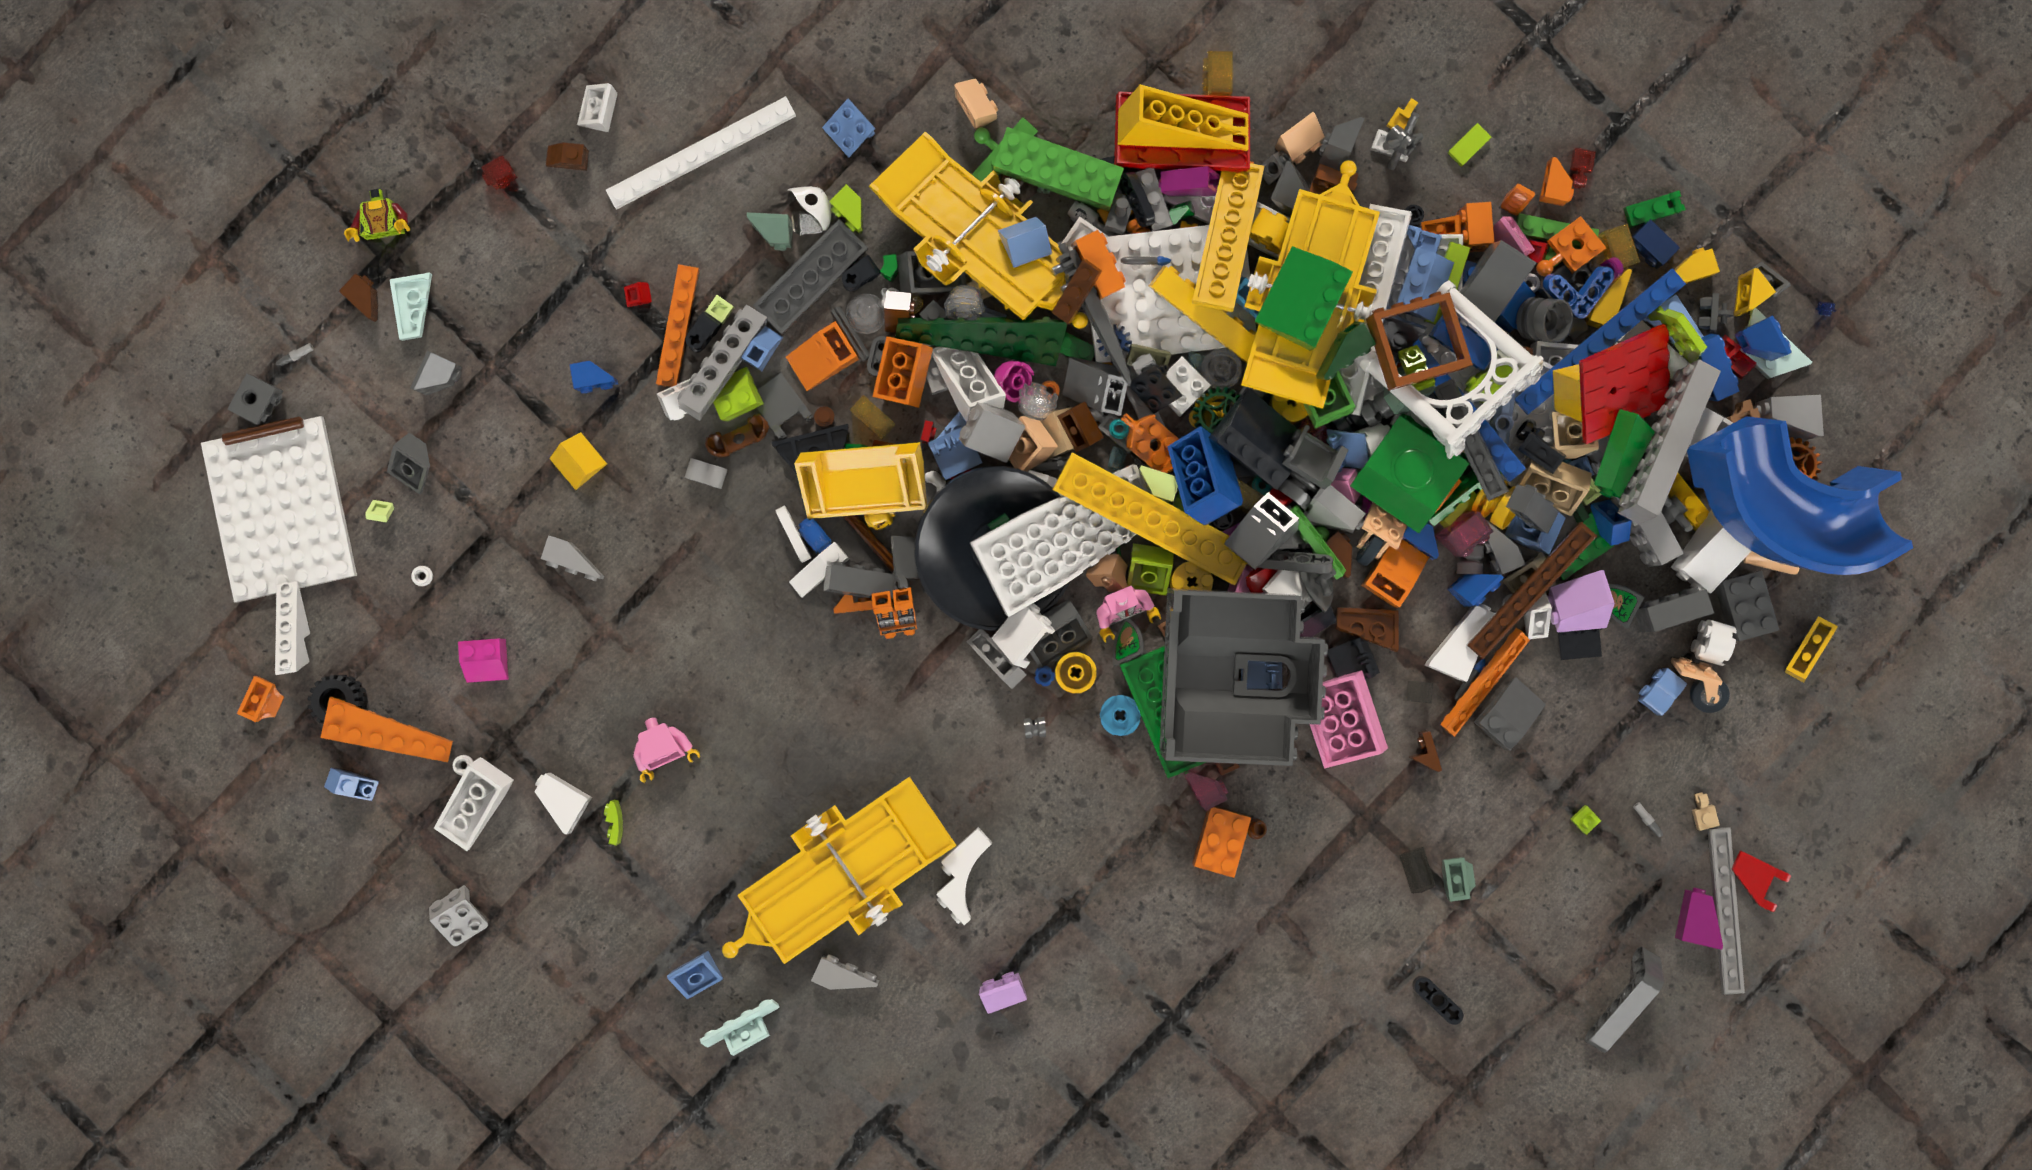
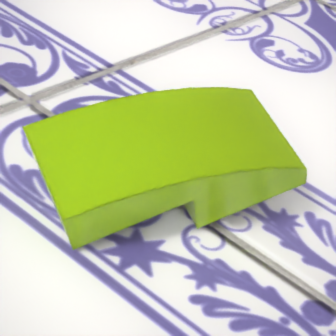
M1418 345L1398 351V356L1406 375L1428 369L1426 366L1427 360ZM1432 378L1412 384V386L1421 391L1435 386V379Z
M612 800L609 804H606L604 816H606V822L613 823V826L610 825L607 833V838H610L608 844L618 845L622 839L623 819L619 801Z

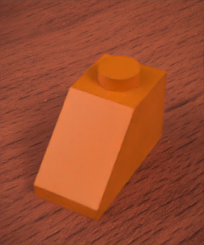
M1552 157L1547 162L1539 201L1564 206L1572 200L1574 189H1572L1573 181L1556 157Z

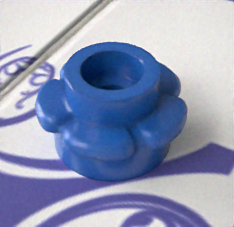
M1040 667L1035 671V681L1038 684L1049 686L1051 681H1054L1055 674L1050 667Z

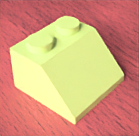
M1141 465L1139 472L1149 493L1171 504L1174 501L1178 488L1175 476Z

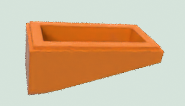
M1517 184L1506 194L1500 206L1502 209L1517 216L1533 199L1535 192L1521 184Z

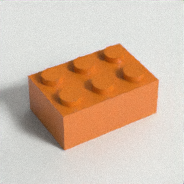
M1096 230L1075 240L1071 247L1073 250L1076 249L1081 261L1086 259L1102 270L1094 287L1100 299H1103L1123 289L1126 280L1123 273L1117 271L1115 266L1117 261L1112 252L1109 253L1106 248L1108 242L1105 235Z
M886 336L872 397L919 408L933 348L924 344Z
M1209 805L1192 862L1194 867L1235 878L1251 817Z

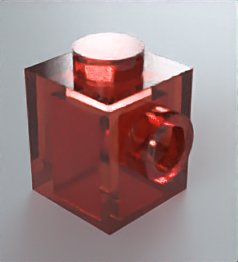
M503 155L481 167L485 173L482 175L484 181L488 186L492 185L496 190L506 188L510 185L511 181L518 178Z

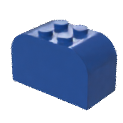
M1200 426L1170 444L1167 448L1184 512L1202 525H1208L1241 506L1243 498L1230 455L1208 438L1211 433Z

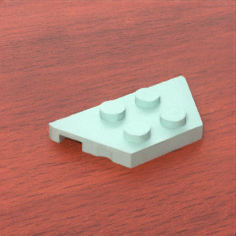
M1754 308L1750 311L1749 315L1751 316L1748 326L1745 328L1766 319V317L1757 308ZM1789 339L1792 353L1773 361L1745 353L1757 362L1755 368L1767 379L1812 363Z

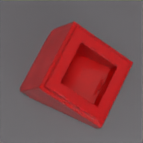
M637 282L624 287L627 307L652 302L648 283Z

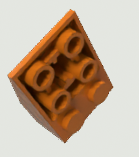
M836 321L818 331L786 356V359L807 392L859 360Z
M1402 539L1397 550L1389 546L1384 551L1361 586L1394 608H1400L1416 583L1429 556Z

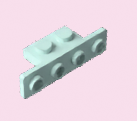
M773 999L764 1000L755 1009L744 1011L737 1019L729 1020L721 1028L707 1032L700 1039V1042L704 1046L710 1047L725 1039L730 1054L734 1056L770 1036L762 1017L778 1009L779 1005Z

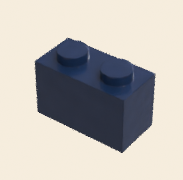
M1651 219L1644 223L1627 241L1634 252L1640 253L1645 258V262L1650 267L1656 269L1663 266L1680 248Z

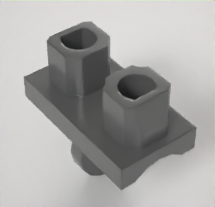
M1713 293V297L1700 299V310H1712L1711 317H1699V329L1710 331V334H1717L1718 317H1721V324L1725 325L1727 324V318L1734 316V311L1728 310V303H1723L1722 310H1718L1719 293Z

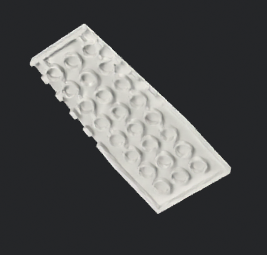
M1130 465L1112 473L1149 493L1137 465ZM1063 495L1017 516L970 542L1006 616L1009 617L1061 588L1083 573V570L1098 563L1105 555H1110L1117 547L1132 540L1131 538L1136 533Z

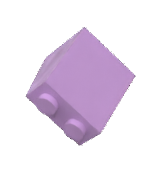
M1604 570L1550 588L1549 595L1547 596L1552 606L1551 623L1555 624L1557 632L1607 628L1615 604Z

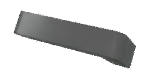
M1642 946L1635 951L1632 957L1634 978L1586 1034L1585 1042L1603 1053H1606L1663 987L1664 978L1661 958Z

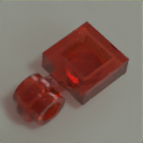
M1580 148L1573 150L1570 170L1578 171V174L1574 173L1572 177V186L1575 189L1586 186L1587 176L1584 173L1590 174L1593 171L1595 151Z

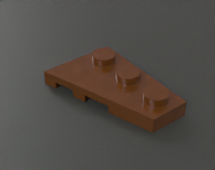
M1336 608V630L1392 651H1399L1398 610Z

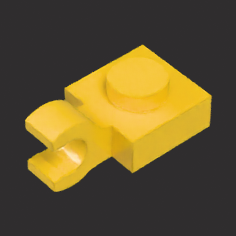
M1411 98L1404 110L1398 107L1386 126L1391 129L1395 125H1399L1405 129L1411 113L1418 102Z

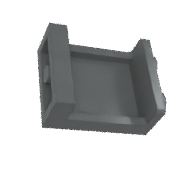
M1305 425L1301 430L1297 429L1291 438L1294 441L1284 451L1283 455L1286 457L1282 464L1325 490L1334 481L1348 449L1343 446L1337 450L1333 449L1307 433L1309 426Z

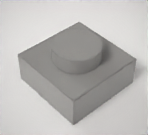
M1150 353L1148 355H1141L1132 364L1139 375L1157 365Z

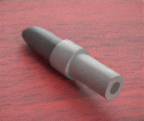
M309 343L289 352V354L276 361V366L280 367L300 359L302 356L313 351V346Z
M1640 802L1636 803L1633 808L1640 815L1645 825L1656 836H1663L1661 829L1651 814L1645 810Z

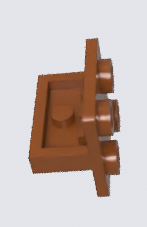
M1319 163L1309 191L1320 195L1340 184L1341 172ZM1355 173L1349 179L1348 187L1352 194L1357 185L1358 173Z

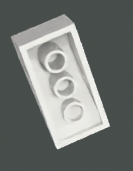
M940 346L933 348L932 356L958 410L966 422L969 419L970 411L975 408L977 402L1004 409L1006 394L1001 386L998 385L978 353Z
M478 758L466 768L434 829L468 851L507 794L514 780L483 758Z

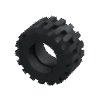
M347 675L325 676L321 678L322 681L314 683L316 687L311 688L309 691L312 693V696H308V701H311L308 709L313 710L310 714L312 717H318L317 722L324 723L329 698L337 688L344 693L346 702L366 710L367 705H364V701H368V698L363 695V693H366L365 688H360L362 684L360 681H355L356 678L347 677Z

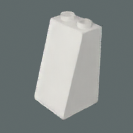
M1711 510L1683 549L1684 554L1676 559L1671 568L1677 572L1676 576L1678 578L1688 581L1691 584V588L1707 589L1708 593H1712L1751 550L1734 539L1723 528Z

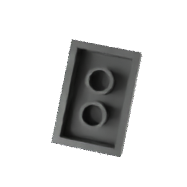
M1753 571L1724 579L1716 587L1725 624L1736 628V633L1732 635V638L1736 639V641L1779 631L1763 571Z
M1698 587L1686 588L1678 591L1679 594H1667L1659 597V600L1642 602L1636 613L1641 632H1656L1713 614L1714 611L1707 589L1699 590Z

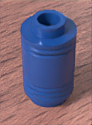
M806 518L798 525L800 527L798 532L815 553L820 554L832 544L830 537L826 535L814 518L811 520Z

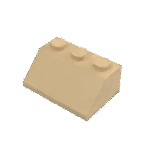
M1528 458L1524 465L1526 470L1520 474L1517 484L1524 487L1526 484L1534 486L1538 489L1537 492L1546 496L1545 499L1554 503L1553 507L1559 512L1572 516L1589 492L1592 473L1562 462L1555 473L1552 474L1531 458Z

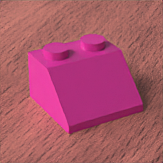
M506 639L458 642L459 663L467 683L509 680Z

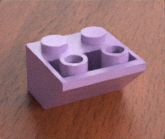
M1009 972L1002 975L1000 980H987L982 983L983 986L979 990L980 998L988 1014L1027 1000L1019 973Z

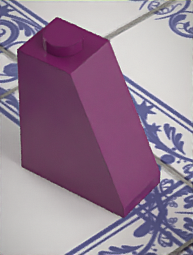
M1208 166L1162 171L1159 187L1161 192L1167 196H1216L1220 175Z
M1693 887V891L1685 889L1675 938L1723 950L1713 896L1705 894L1706 890L1695 887Z

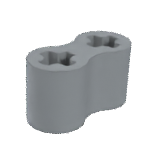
M690 458L684 478L722 489L727 469Z

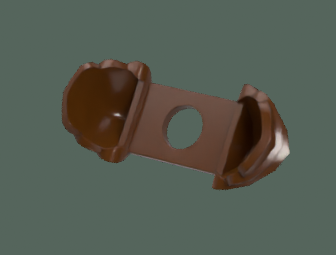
M755 414L747 418V425L723 436L720 432L710 434L709 437H706L705 441L707 451L716 457H727L755 442L758 443L768 432V422L760 414ZM737 434L745 436L744 441L740 444L734 443V437Z

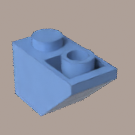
M765 326L752 339L741 358L762 372L783 339V336Z
M330 768L324 787L337 795L372 801L379 781L351 771Z

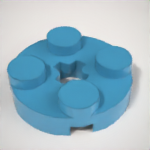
M1124 695L1108 698L1103 703L1099 714L1104 729L1118 736L1129 735L1139 726L1141 717L1135 700ZM1117 710L1120 712L1122 710L1125 711V719L1123 721L1115 719L1117 716L1115 712Z

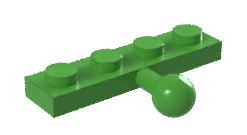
M1024 118L1013 128L1035 136L1038 132ZM980 127L975 131L974 139L979 144H986L992 152L972 174L980 182L994 170L993 166L1002 143L1001 141L998 145L990 138V132L984 127Z
M1521 213L1518 214L1516 223L1527 238L1545 242L1570 224ZM1591 228L1598 237L1599 229ZM1572 241L1573 247L1581 249L1579 241ZM1551 247L1549 252L1546 253L1545 260H1550L1557 255Z
M1297 504L1290 508V511L1299 518L1298 529L1301 532L1300 536L1303 541L1311 545L1313 554L1331 556L1333 558V568L1336 571L1334 577L1336 580L1342 577L1346 569L1325 542L1329 538L1328 529L1322 526L1315 529Z

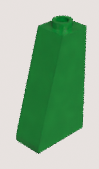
M1622 409L1618 412L1594 483L1600 489L1599 493L1605 497L1611 498L1615 496L1621 498L1655 434V431L1639 414Z

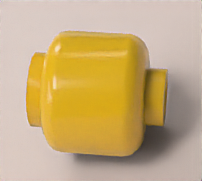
M895 512L864 514L868 527H872L874 530L891 526L893 524V517L896 516Z

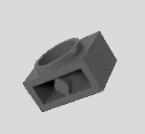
M246 373L227 410L256 425L268 424L272 419V412L275 406L282 400L283 390ZM253 395H256L257 399L255 403L252 404L251 398Z

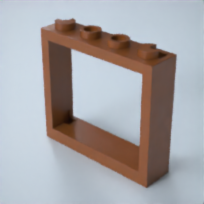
M1441 291L1435 292L1424 300L1422 297H1417L1410 300V304L1406 305L1403 302L1391 305V309L1384 310V307L1373 310V314L1366 318L1370 334L1376 342L1374 347L1388 391L1460 371L1473 365L1450 292L1441 294ZM1439 303L1457 361L1399 377L1381 319Z

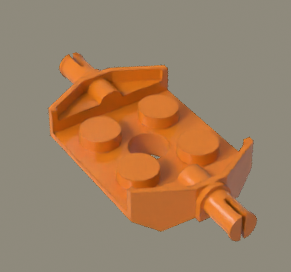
M1127 413L1124 414L1121 420L1129 426V433L1126 438L1127 448L1152 469L1164 473L1173 471L1167 446L1179 440V438L1155 418V415H1148L1136 421ZM1153 439L1158 443V447L1154 451L1150 448V442Z

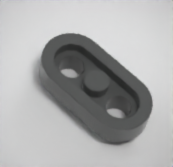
M885 336L876 337L871 345L867 369L874 377L878 375V371L874 369L875 364H880L883 351L879 350V345L885 344Z

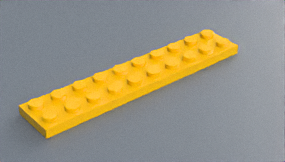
M1071 453L1052 489L1233 585H1236L1247 564L1224 545L1230 537L1229 535L1210 525H1202L1184 511L1074 453Z

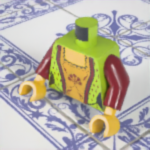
M373 189L369 191L371 201L360 204V209L357 211L351 227L344 231L347 242L352 237L358 242L360 240L359 234L366 240L405 234L404 228L407 232L410 231L408 214L398 203H394L389 198L383 199L381 189Z

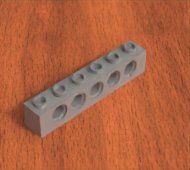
M748 305L743 310H738L734 317V323L726 327L722 340L720 342L716 341L712 348V354L709 358H704L700 365V371L691 376L688 388L686 390L683 389L678 395L679 408L699 421L743 359L741 357L752 339L767 326V317ZM742 327H746L749 330L747 332H741L739 329ZM735 343L738 346L735 348H730L728 344ZM718 359H725L727 362L719 364L716 361ZM707 375L715 376L713 380H707L705 377ZM702 391L704 394L702 396H696L694 395V392Z

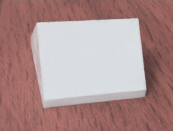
M611 84L586 86L577 125L609 132L618 94Z

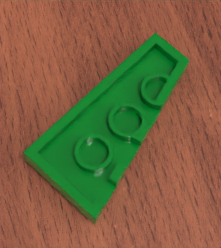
M1473 469L1468 474L1459 478L1462 481L1460 485L1431 517L1429 522L1433 526L1455 511L1457 503L1461 504L1468 501L1474 490L1478 488L1482 490Z

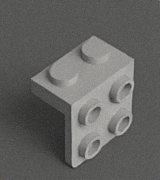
M465 885L459 889L452 890L449 895L441 900H436L429 907L430 922L453 946H458L488 926L487 920L471 904L469 890Z

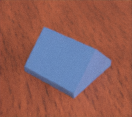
M1037 217L998 230L1013 268L1052 254L1046 225Z
M709 951L676 968L667 975L668 980L686 999L723 980Z

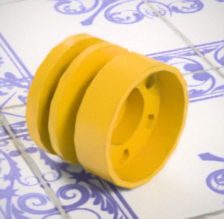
M1515 486L1511 487L1509 492L1488 501L1483 489L1480 490L1473 503L1472 512L1476 514L1481 512L1480 516L1482 518H1486L1492 512L1490 522L1502 530L1505 529L1516 516L1506 507Z

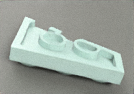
M431 273L390 279L398 335L401 341L422 337L432 279Z

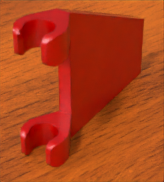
M1739 851L1731 868L1760 907L1774 912L1777 905L1764 899L1766 892L1774 877L1789 882L1791 875L1743 851Z

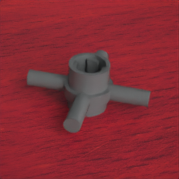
M1412 112L1405 129L1395 125L1388 132L1383 143V149L1394 150L1387 165L1388 169L1394 170L1401 155H1409L1415 149L1417 142L1423 139L1422 133L1413 134L1412 132L1420 116L1418 113Z
M1673 495L1671 498L1667 496L1661 512L1668 525L1677 520L1686 532L1692 530L1693 526L1683 515L1688 511L1676 495Z

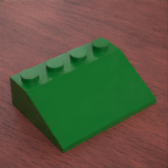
M1292 246L1254 322L1311 351L1316 347L1353 271L1331 260Z

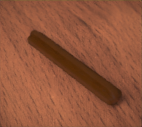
M298 416L225 433L222 435V442L227 446L301 429L304 427V421Z
M857 515L843 516L890 571L893 572V556Z

